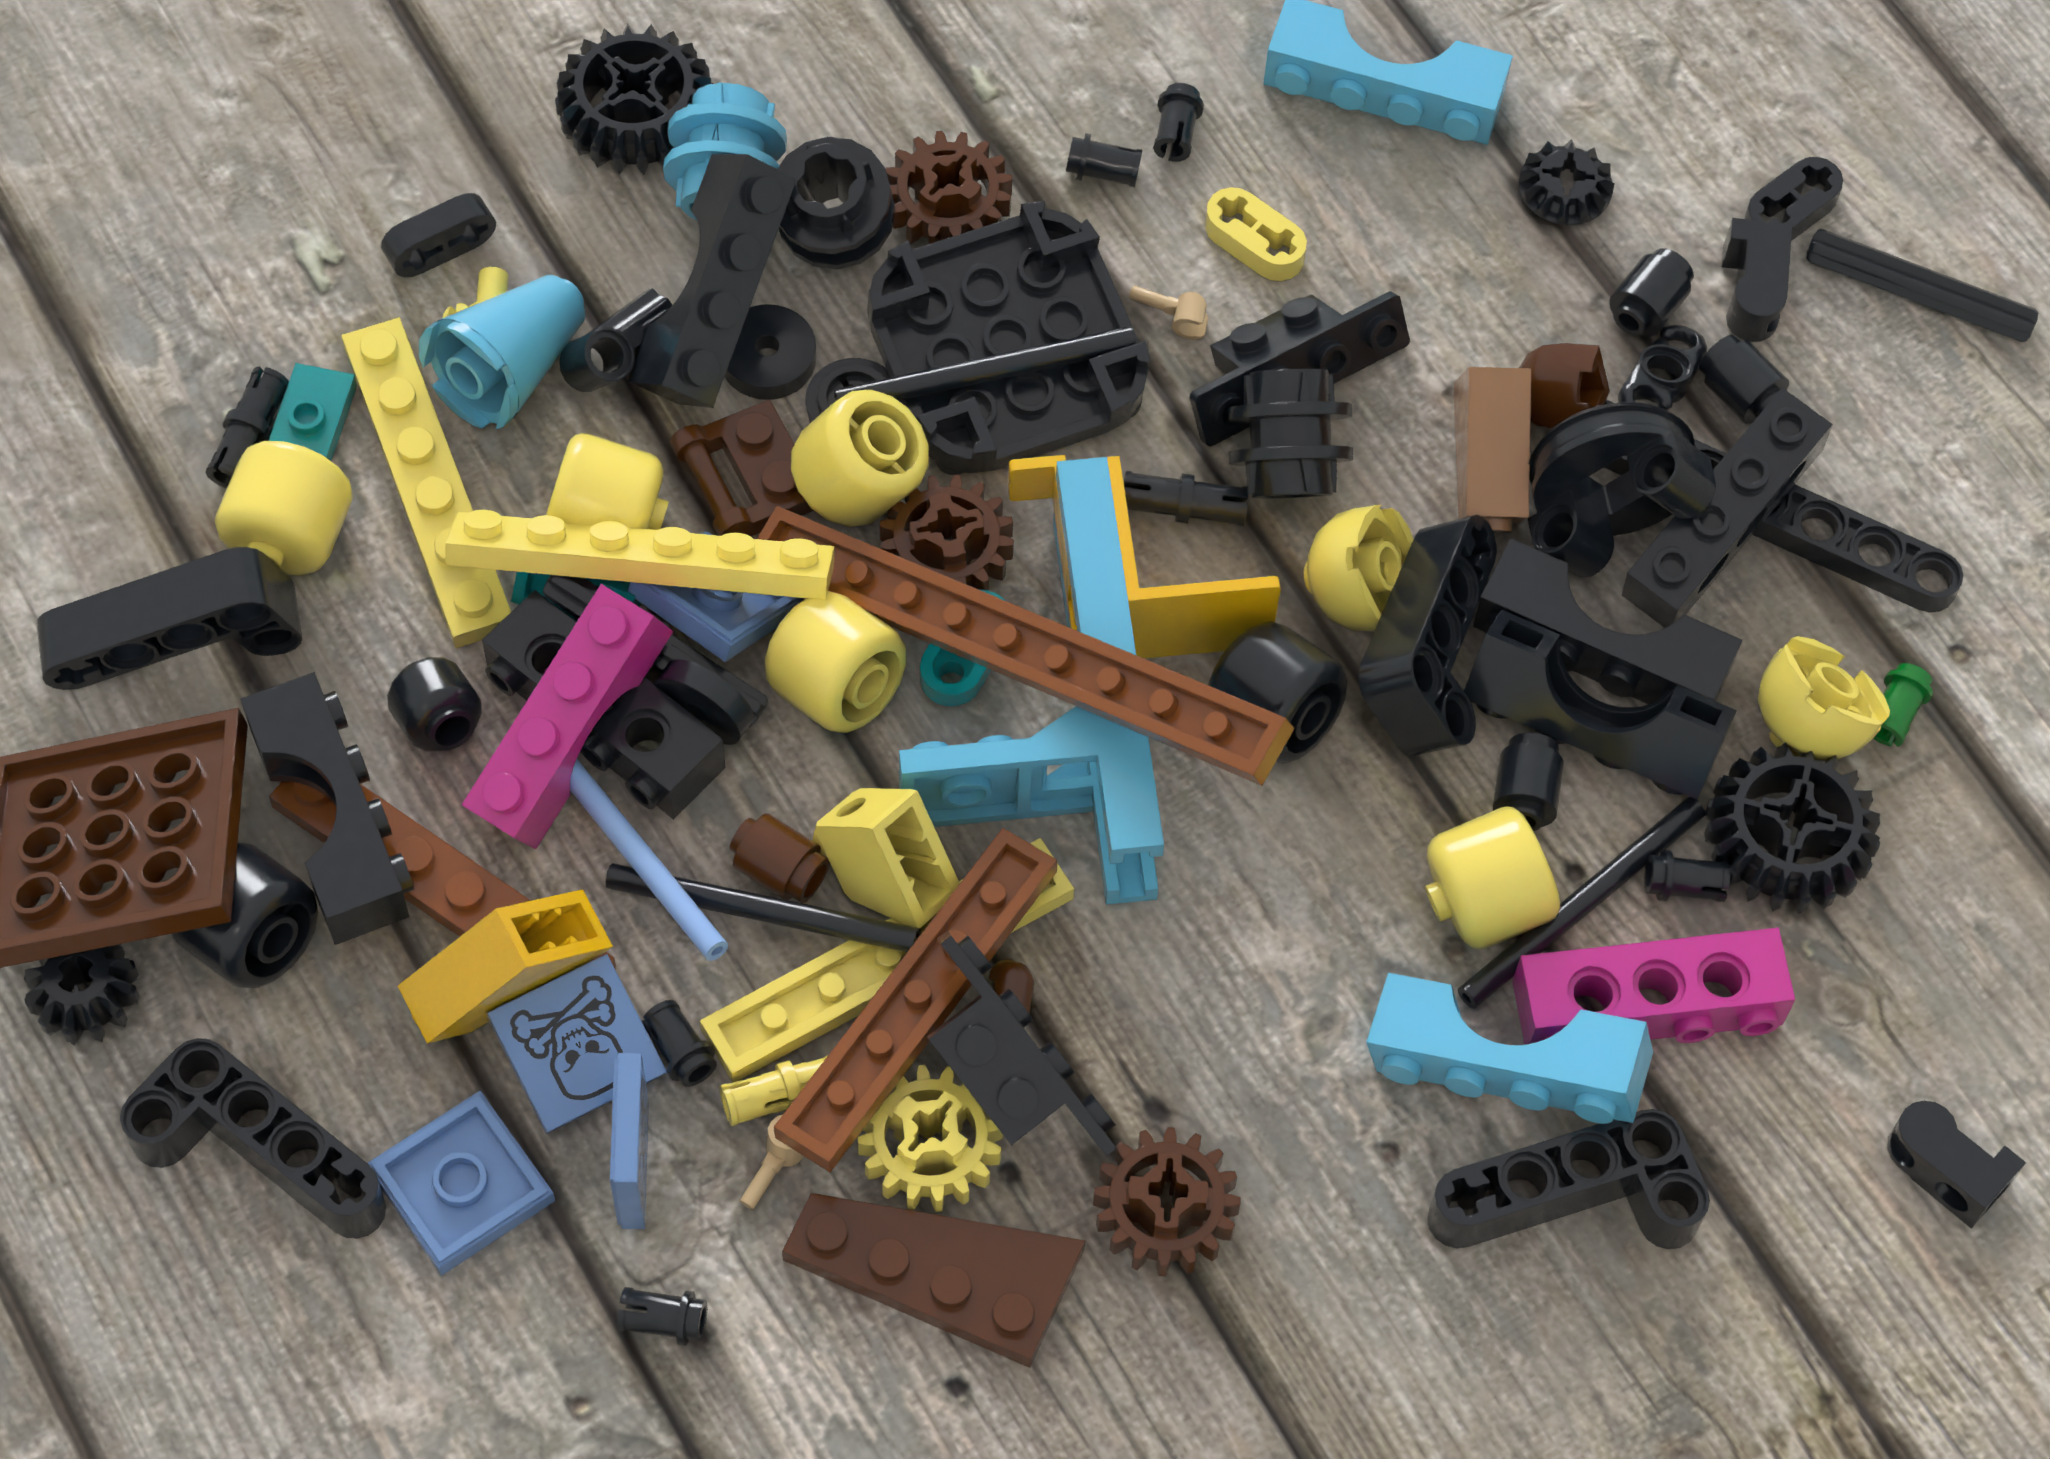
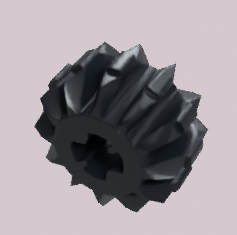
M122 944L39 960L40 967L25 969L24 980L31 991L25 995L24 1001L29 1012L39 1016L38 1023L45 1033L51 1036L62 1030L65 1040L75 1046L85 1030L90 1031L94 1040L102 1042L105 1036L103 1025L110 1022L117 1026L126 1027L128 1018L122 1007L139 1004V992L136 986L132 984L137 980L139 973L134 961L124 958L125 951ZM84 983L86 989L80 991L78 985Z

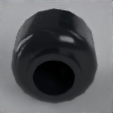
M427 657L409 664L392 681L387 694L390 713L412 745L424 751H450L460 747L473 735L482 714L480 697L458 665L444 657Z

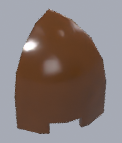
M1572 343L1542 345L1528 353L1519 367L1531 368L1530 421L1538 426L1552 429L1571 415L1592 407L1604 405L1610 393L1599 345Z

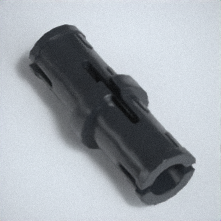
M260 366L255 367L241 400L235 409L228 411L222 425L226 429L222 436L223 438L205 472L207 477L217 485L224 488L228 487L237 463L247 447L269 440L273 429L270 427L273 417L283 400L289 383L283 374L268 367H265L264 371Z
M1132 471L1125 472L1124 489L1128 510L1175 516V522L1188 524L1189 518L1244 526L1248 503L1245 502L1249 497L1247 486L1235 487L1194 481V475L1184 473L1181 474L1180 479L1137 474L1132 473Z

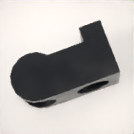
M1732 218L1723 245L1721 267L1738 269L1737 284L1727 311L1726 321L1731 332L1742 340L1761 342L1770 338L1776 332L1780 313L1784 309L1788 296L1792 225Z
M1931 1101L1915 1102L1905 1108L1888 1136L1887 1149L1895 1164L1909 1175V1178L1971 1229L2013 1183L2027 1163L2006 1146L1993 1158L1957 1129L1954 1116L1947 1108Z

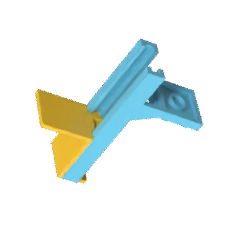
M1065 455L1013 459L1009 462L1008 493L1010 501L1048 498L1053 500V529L1067 627L1146 659L1225 651L1239 635L1250 627L1264 622H1275L1281 591L1279 577L1277 576L1139 588L1120 456L1066 460ZM1076 706L1030 738L1013 739L1005 735H993L985 737L977 743L948 745L944 742L929 741L920 743L912 749L899 750V789L918 791L934 827L1093 812L1106 905L1157 900L1158 882L1154 857L1163 856L1164 840L1149 738ZM1063 764L1047 775V766Z

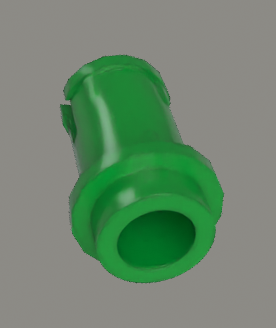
M1901 663L1895 670H1890L1885 675L1884 684L1886 689L1883 695L1889 706L1890 714L1881 725L1880 731L1873 738L1874 740L1891 747L1893 743L1896 747L1904 743L1910 729L1909 727L1921 705L1927 704L1933 696L1931 688L1933 680L1928 672L1914 664Z

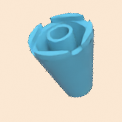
M545 275L431 324L425 329L419 339V359L423 368L431 362L439 378L438 381L431 385L438 397L457 416L475 427L483 429L489 423L497 424L496 429L503 428L515 418L557 360L562 350L585 320L583 296L572 282L554 275Z

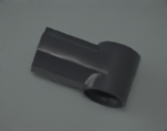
M653 288L648 289L590 332L569 342L562 350L559 359L560 371L564 380L572 388L580 392H592L625 378L634 367L649 324L662 317L672 307L670 300L658 294ZM591 348L600 354L603 360V371L598 370L594 366L591 359Z

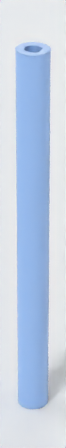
M576 759L570 779L571 793L708 961L720 958L728 948L726 940L580 761Z

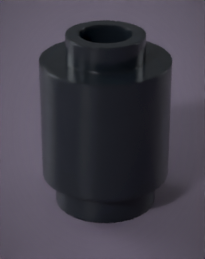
M1660 248L1655 250L1653 254L1644 255L1610 297L1609 305L1616 324L1630 335L1645 337L1657 335L1691 292L1694 272L1688 261L1677 252L1666 248Z
M1728 335L1714 344L1699 364V370L1705 375V385L1745 424L1753 423L1782 387L1785 390L1789 387V380L1748 340L1740 341L1734 335Z
M1530 732L1517 734L1509 740L1508 746L1500 754L1493 811L1502 807H1513L1523 814L1533 831L1551 824L1556 819L1564 760L1559 754V746L1555 740L1543 734Z

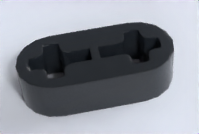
M1820 157L1804 158L1752 196L1744 219L1766 222L1762 219L1763 214L1770 218L1785 209L1782 222L1775 218L1768 222L1792 225V241L1830 213L1836 206L1843 185L1842 172L1828 159ZM1804 183L1811 187L1819 183L1825 187L1824 191L1816 187L1801 196Z
M465 193L392 227L381 241V250L397 275L401 277H414L484 244L494 233L497 222L480 195Z

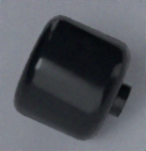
M1269 621L1250 627L1229 645L1215 665L1208 686L1285 717L1295 729L1276 762L1286 764L1305 756L1329 733L1339 717L1346 699L1348 680L1342 665L1332 656L1291 628Z
M238 842L231 922L173 933L172 937L187 952L233 986L238 988H259L276 981L285 974L306 951L316 930L319 914L315 893L299 877L256 846Z

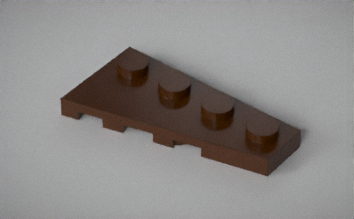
M811 1193L782 1250V1257L785 1262L1030 1368L1085 1250V1240Z

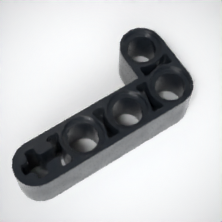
M1479 515L1419 529L1360 664L1358 672L1359 687L1366 704L1398 748L1409 756L1469 744L1474 738L1476 717L1473 706L1468 696L1451 674V670L1497 556L1494 532L1485 518Z
M234 547L59 606L43 613L37 619L36 624L43 681L52 688L62 690L87 687L231 637L247 651L260 656L286 654L295 650L302 642L293 580L263 552L249 547Z
M196 1038L186 1041L177 1047L128 1097L122 1106L120 1121L127 1140L138 1159L150 1167L164 1168L176 1164L211 1131L335 1233L345 1238L354 1239L369 1236L379 1228L385 1218L386 1204L377 1175L370 1165L220 1044L210 1039ZM206 1070L218 1072L215 1080L207 1086H189L191 1079L199 1072ZM258 1109L268 1112L265 1119L256 1126L241 1127L237 1125L241 1116L248 1111ZM160 1118L171 1120L167 1130L160 1135L153 1137L142 1135L146 1125L153 1120ZM312 1149L318 1152L315 1159L306 1166L297 1168L286 1165L290 1156L299 1150ZM336 1178L339 1188L350 1197L356 1199L363 1194L364 1198L358 1203L349 1198L341 1203L336 1188L332 1183L333 1180Z
M1648 1109L1636 1112L1634 1123L1613 1119L1610 1123L1596 1124L1448 1172L1436 1186L1427 1220L1429 1230L1439 1242L1456 1249L1466 1248L1627 1197L1639 1228L1646 1239L1657 1247L1677 1249L1690 1243L1696 1235L1708 1211L1710 1198L1707 1186L1677 1121L1666 1112ZM1639 1140L1652 1142L1658 1146L1662 1152V1157L1653 1159L1644 1157L1636 1150L1633 1142ZM1574 1160L1590 1161L1599 1169L1601 1176L1598 1178L1583 1177L1575 1172L1571 1162ZM1516 1179L1529 1181L1536 1187L1539 1195L1534 1198L1520 1197L1511 1190L1508 1182ZM1487 1190H1489V1196L1485 1197ZM1662 1200L1676 1201L1684 1206L1689 1217L1686 1219L1671 1218L1663 1212L1659 1202ZM1457 1201L1459 1207L1449 1208L1451 1202ZM1474 1208L1472 1215H1465L1464 1210Z

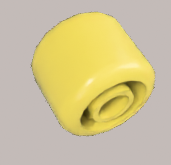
M871 389L851 391L831 404L801 431L791 451V472L800 495L812 510L826 520L846 527L869 525L886 514L892 506L903 500L920 485L929 467V445L922 425L910 409L893 396Z
M576 434L567 445L546 515L558 517L568 524L594 525L599 522L614 521L624 524L627 528L661 529L669 503L667 500L657 498L663 478L662 463L651 453L591 434Z
M263 441L247 447L239 459L216 513L215 525L219 538L228 549L234 547L258 549L287 575L302 576L316 572L321 569L330 557L353 498L351 484L347 476L336 464L325 456L304 446L283 441Z
M828 591L826 600L806 598L794 606L779 623L769 641L765 656L766 680L777 695L823 728L839 733H848L860 729L877 717L892 700L901 684L906 667V646L898 632L848 597Z
M1507 806L1494 810L1438 834L1429 843L1427 860L1434 882L1425 886L1428 899L1438 920L1442 922L1450 918L1461 939L1471 948L1478 950L1487 949L1555 919L1559 913L1561 902L1547 859L1523 814L1515 808Z

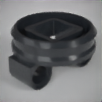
M1619 402L1592 407L1571 415L1549 430L1530 456L1528 463L1530 464L1529 480L1532 485V497L1537 511L1536 514L1527 518L1532 543L1535 549L1568 563V570L1576 576L1591 577L1599 573L1611 559L1614 550L1613 536L1642 530L1663 521L1671 515L1682 519L1692 518L1707 508L1716 489L1710 457L1695 447L1693 433L1682 419L1657 406L1635 402ZM1622 456H1627L1630 470L1608 484L1601 485L1589 477Z

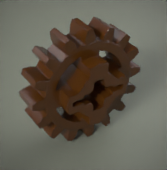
M936 131L935 143L927 145L919 136L913 138V154L898 149L895 152V167H886L895 205L893 229L906 226V241L908 240L910 244L918 241L921 237L927 238L928 244L935 243L1000 222L1002 217L1010 216L1013 179L1011 174H1005V158L1002 155L989 158V143L985 140L978 143L974 148L968 146V136L965 132H961L955 142H947L943 131ZM979 180H981L987 190L986 197L981 194L982 185L977 183ZM910 187L915 190V199L919 201L917 204L910 197Z
M954 474L949 487H941L935 475L928 476L927 490L920 492L916 488L905 497V503L899 501L888 510V519L880 520L879 531L880 541H882L880 549L978 590H989V577L1003 581L1006 576V560H1013L1014 539L1011 538L1013 537V519L1009 516H1003V500L1000 496L991 498L988 501L984 500L985 484L978 482L968 491L962 489L961 475Z
M1167 1127L1163 1142L1154 1143L1148 1131L1143 1130L1139 1133L1137 1150L1134 1151L1128 1145L1120 1142L1116 1145L1117 1149H1115V1159L1118 1165L1103 1162L1100 1167L1099 1180L1106 1186L1094 1188L1093 1205L1104 1209L1097 1215L1098 1232L1115 1231L1110 1240L1109 1250L1114 1255L1124 1251L1126 1248L1134 1251L1131 1268L1137 1271L1148 1258L1156 1260L1159 1276L1166 1277L1170 1262L1178 1260L1187 1274L1194 1272L1197 1253L1200 1252L1205 1258L1214 1261L1218 1257L1220 1247L1216 1238L1230 1241L1233 1236L1235 1223L1228 1217L1239 1214L1241 1198L1228 1193L1235 1189L1237 1175L1235 1171L1218 1172L1224 1154L1220 1149L1211 1151L1207 1155L1199 1152L1201 1135L1195 1133L1184 1145L1177 1143L1175 1128ZM1156 1165L1143 1177L1134 1176L1140 1170ZM1185 1169L1194 1173L1201 1181L1195 1180ZM1164 1182H1169V1195L1172 1196L1174 1206L1170 1211L1169 1222L1164 1221V1208L1161 1207L1159 1197L1163 1193ZM1131 1222H1138L1149 1235L1141 1232ZM1188 1227H1200L1194 1233L1186 1237L1177 1239V1237L1182 1232H1184Z

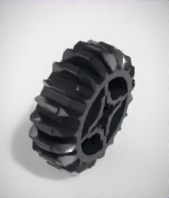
M627 23L623 35L613 36L604 28L600 37L601 43L597 44L584 39L580 48L581 55L568 54V59L565 63L566 71L559 72L555 104L557 115H560L561 130L565 134L566 139H573V146L579 156L591 153V159L597 168L612 160L614 168L619 175L628 164L637 165V168L644 176L649 163L658 162L663 167L664 158L674 148L669 143L668 124L675 112L687 107L688 104H692L693 95L699 88L714 83H711L710 71L705 59L697 58V51L692 43L679 45V39L674 31L659 38L652 24L643 34H636ZM603 88L606 93L602 95V102L593 108L590 103ZM677 91L681 96L672 109L668 110L665 107L669 103L668 97Z
M1786 742L1778 746L1774 758L1762 747L1753 752L1749 762L1739 758L1732 764L1728 773L1729 776L1723 775V777L1718 779L1713 790L1714 798L1709 800L1705 810L1706 819L1710 822L1707 824L1704 835L1705 842L1716 845L1711 854L1712 861H1728L1729 865H1731L1729 867L1730 885L1741 881L1749 885L1746 891L1748 902L1757 898L1761 892L1771 896L1769 903L1772 912L1781 908L1784 899H1790L1796 911L1800 914L1808 909L1811 899L1824 910L1827 906L1832 905L1836 894L1846 898L1853 893L1857 880L1861 881L1862 878L1867 877L1873 865L1871 857H1875L1880 847V837L1875 834L1880 825V813L1869 810L1873 802V790H1854L1859 780L1857 770L1841 775L1836 771L1838 766L1836 755L1826 759L1825 763L1814 760L1815 756L1812 751L1803 753L1800 757L1794 756ZM1772 793H1789L1787 796L1779 799L1763 796ZM1760 796H1763L1761 802L1754 800ZM1793 811L1795 814L1793 827L1797 828L1798 831L1796 834V838L1793 844L1791 845L1790 837L1792 829L1788 828L1786 825ZM1823 854L1832 856L1824 861H1820L1817 863H1796L1798 859L1804 857H1815L1821 859Z

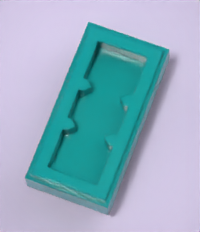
M295 363L268 441H283L304 446L332 461L357 388L355 374Z

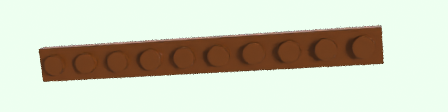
M775 507L757 538L782 542L790 539H807L817 545L835 546L834 569L828 591L848 597L889 626L1263 786L1295 729L1283 716L782 507Z

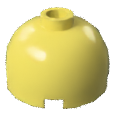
M1373 505L1339 513L1316 533L1311 545L1308 561L1304 567L1306 587L1330 620L1352 631H1375L1414 540L1410 528L1400 513L1393 508L1380 509L1381 505Z
M1796 636L1778 650L1763 673L1758 703L1764 722L1771 730L1769 737L1777 748L1786 742L1794 756L1799 757L1803 753L1812 751L1815 760L1826 761V759L1835 755L1838 760L1858 752L1876 736L1881 729V725L1890 714L1885 696L1864 671L1861 670L1853 678L1840 668L1838 664L1845 657L1840 652L1815 639Z

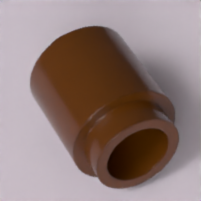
M769 813L763 814L757 820L753 818L746 819L736 831L730 844V851L735 853L733 868L785 900L794 898L800 903L807 902L822 884L830 867L828 858L820 854V845Z

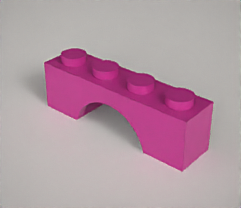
M600 584L463 801L462 806L511 837L537 849L570 796V779L573 767L590 732L605 711L622 694L641 684L673 631L652 614Z

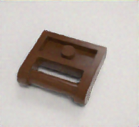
M770 399L704 426L698 424L685 426L670 438L669 443L678 460L687 462L715 516L712 525L718 536L728 533H743L753 536L761 533L776 506L801 516L814 511L809 507L796 487L791 472V451L794 443ZM720 449L724 450L752 506L747 508L736 506L710 453Z

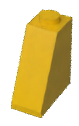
M581 889L494 909L397 987L411 1012L413 1020L428 1044L475 1031L489 1022L486 1016L488 1012L587 964L604 954L613 945L584 890Z

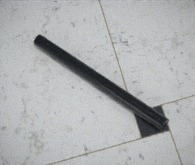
M1132 326L1122 327L834 389V398L837 401L851 391L871 389L893 396L898 401L1086 361L1137 344Z
M1690 796L1687 797L1562 901L1559 913L1555 919L1525 932L1458 988V994L1464 1003L1473 1009L1479 1006L1514 976L1521 955L1542 953L1644 868L1649 855L1658 856L1662 850L1668 848L1705 817V810L1701 803Z
M615 863L609 866L606 874V888L657 899L632 867ZM673 876L701 909L902 952H908L922 934L921 928Z

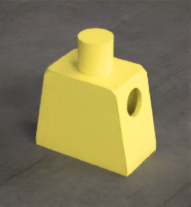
M860 788L847 796L816 824L813 842L820 845V854L828 858L844 893L850 900L905 925L921 928L938 913L960 884L917 790Z

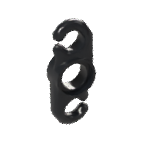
M1682 325L1663 327L1660 332L1661 338L1655 340L1653 345L1641 352L1638 362L1620 389L1618 403H1636L1635 400H1649L1657 403L1658 407L1664 410L1672 408L1673 403L1680 401L1684 397L1688 386L1699 370L1702 358L1707 353L1704 337L1697 331ZM1668 341H1682L1691 349H1678L1670 346ZM1659 368L1669 371L1677 379H1661L1653 375L1649 369Z

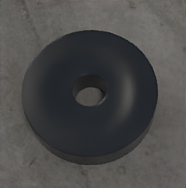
M764 304L750 307L727 368L725 379L738 392L756 399H779L797 392L809 381L816 366V340L811 326L797 312L783 306ZM765 348H771L777 351L775 354L770 356H764L758 353L760 350Z
M681 659L671 660L654 682V685L720 736L725 745L738 743L754 719L751 706L735 687L718 674L694 662Z

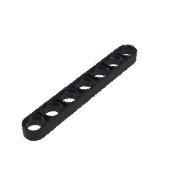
M1606 400L1604 404H1610L1613 402ZM1695 440V447L1710 457L1713 469L1727 454ZM1622 456L1604 467L1619 475H1623L1630 470L1627 456ZM1796 484L1779 502L1777 511L1769 514L1753 534L1758 538L1895 600L1928 613L1940 612L1948 608L1955 600L1963 581L1961 565L1956 558L1947 552ZM1810 518L1824 520L1833 529L1834 536L1828 540L1821 541L1812 539L1803 531L1801 523ZM1865 544L1880 545L1889 553L1891 562L1885 566L1870 565L1861 558L1858 548ZM1927 569L1937 571L1947 580L1948 589L1942 592L1927 591L1918 583L1916 573Z

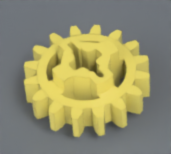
M919 1065L917 1080L908 1083L903 1076L893 1089V1092L889 1094L863 1129L866 1134L858 1137V1154L870 1157L865 1162V1175L868 1180L885 1176L882 1184V1196L889 1199L902 1190L907 1193V1209L913 1211L919 1204L921 1197H928L931 1199L935 1212H941L944 1206V1196L953 1194L964 1205L969 1202L968 1184L970 1182L982 1188H986L989 1185L990 1171L985 1165L993 1166L1000 1164L1002 1148L994 1142L1003 1139V1134L965 1085L958 1086L954 1084V1071L951 1067L947 1066L944 1069L940 1079H930L926 1065ZM966 1118L975 1133L976 1140L973 1149L968 1146V1139L960 1134ZM888 1127L893 1130V1137L901 1142L897 1147V1155L894 1158L890 1154L885 1141ZM936 1132L939 1134L942 1132V1142L933 1138ZM919 1134L928 1140L925 1143L919 1144Z

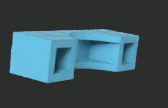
M1285 0L1268 48L1263 84L1278 88L1287 94L1304 95L1334 103L1346 110H1360L1390 118L1402 125H1416L1446 133L1458 140H1472L1488 145L1505 93L1513 55L1456 40L1445 52L1425 62L1414 64L1387 62L1367 53L1353 40L1346 27L1343 10L1307 0Z
M1388 973L1366 1041L1376 1071L1394 1082L1413 1085L1420 1080L1445 1085L1450 1091L1465 1097H1480L1483 1093L1509 1098L1516 1105L1530 1110H1545L1548 1106L1570 1110L1585 1120L1600 1124L1610 1123L1613 1119L1634 1123L1653 1055L1647 1022L1587 1010H1580L1566 1027L1545 1040L1527 1045L1496 1043L1483 1038L1466 1025L1461 1018L1451 984Z

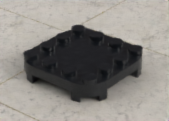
M1045 201L1021 204L1019 216L913 250L908 240L889 250L887 259L873 275L867 305L871 333L889 376L904 375L1132 326L1098 250L1100 236L1088 219L1081 223L1067 213L1044 208ZM1135 334L1137 344L1086 361L900 400V402L910 409L922 425L929 445V457L936 461L938 468L948 475H960L964 472L971 474L993 471L1009 466V462L1013 459L1033 458L1108 433L1136 415L1141 407L1150 365L1146 341L1139 343Z

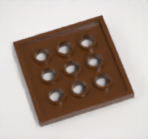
M239 708L0 757V968L231 922L248 723ZM189 770L182 778L172 782L177 772ZM126 783L121 790L111 794L115 785ZM65 795L57 804L49 807L54 797ZM184 819L176 828L165 832L169 828L171 821ZM121 831L114 840L104 844L110 833ZM58 844L51 853L41 857L46 852L48 846ZM179 868L177 873L170 879L160 882L167 870ZM115 881L109 890L96 895L102 889L104 883ZM52 894L45 903L35 907L42 895Z

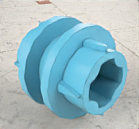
M719 82L699 88L693 95L692 104H688L687 107L675 112L668 124L669 143L674 148L664 158L663 172L665 181L677 191L676 207H681L689 217L697 220L691 209L712 154H748L778 169L780 165L776 161L786 152L787 135L786 129L774 118L775 103H769V100L762 93L753 88L739 84Z

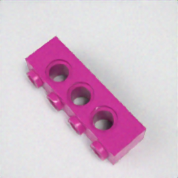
M1779 927L1521 955L1512 980L1524 1045L1545 1040L1566 1027L1580 1010H1585L1575 1000L1579 996H1590L1599 1001L1604 1010L1597 1013L1647 1022L1651 1040L1675 1037L1676 1041L1680 1043L1700 1042L1712 1037L1717 1032L1740 1030V1033L1745 1036H1758L1770 1033L1784 1024L1796 1000ZM1704 983H1720L1728 988L1732 996L1718 997L1709 992ZM1654 989L1663 994L1668 1003L1662 1005L1650 1003L1641 995L1640 990Z

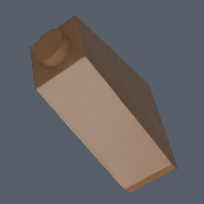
M1468 367L1454 382L1458 518L1461 519L1473 515L1482 516L1490 524L1494 534L1511 533L1512 523H1521L1529 518L1530 464L1528 463L1530 460L1531 368Z

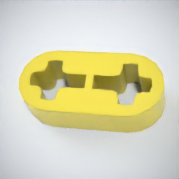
M1229 187L1221 189L1212 195L1207 204L1205 230L1208 237L1215 244L1269 280L1284 281L1292 279L1299 274L1304 266L1307 240L1304 232L1296 224L1250 192L1241 188ZM1236 213L1243 215L1242 222L1235 218L1229 223L1222 221V214L1227 217H1232ZM1283 245L1290 248L1289 254L1281 251L1273 256L1268 253L1269 247L1275 250L1280 249Z

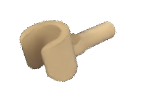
M1136 285L1132 287L1129 299L1162 310L1166 314L1174 315L1172 329L1177 335L1190 340H1198L1204 337L1209 317L1206 313L1207 304L1200 294L1186 292L1177 299Z
M782 1115L775 1117L770 1122L766 1141L767 1155L761 1163V1168L739 1201L751 1210H754L772 1179L779 1173L781 1168L796 1165L804 1157L775 1138L774 1126Z

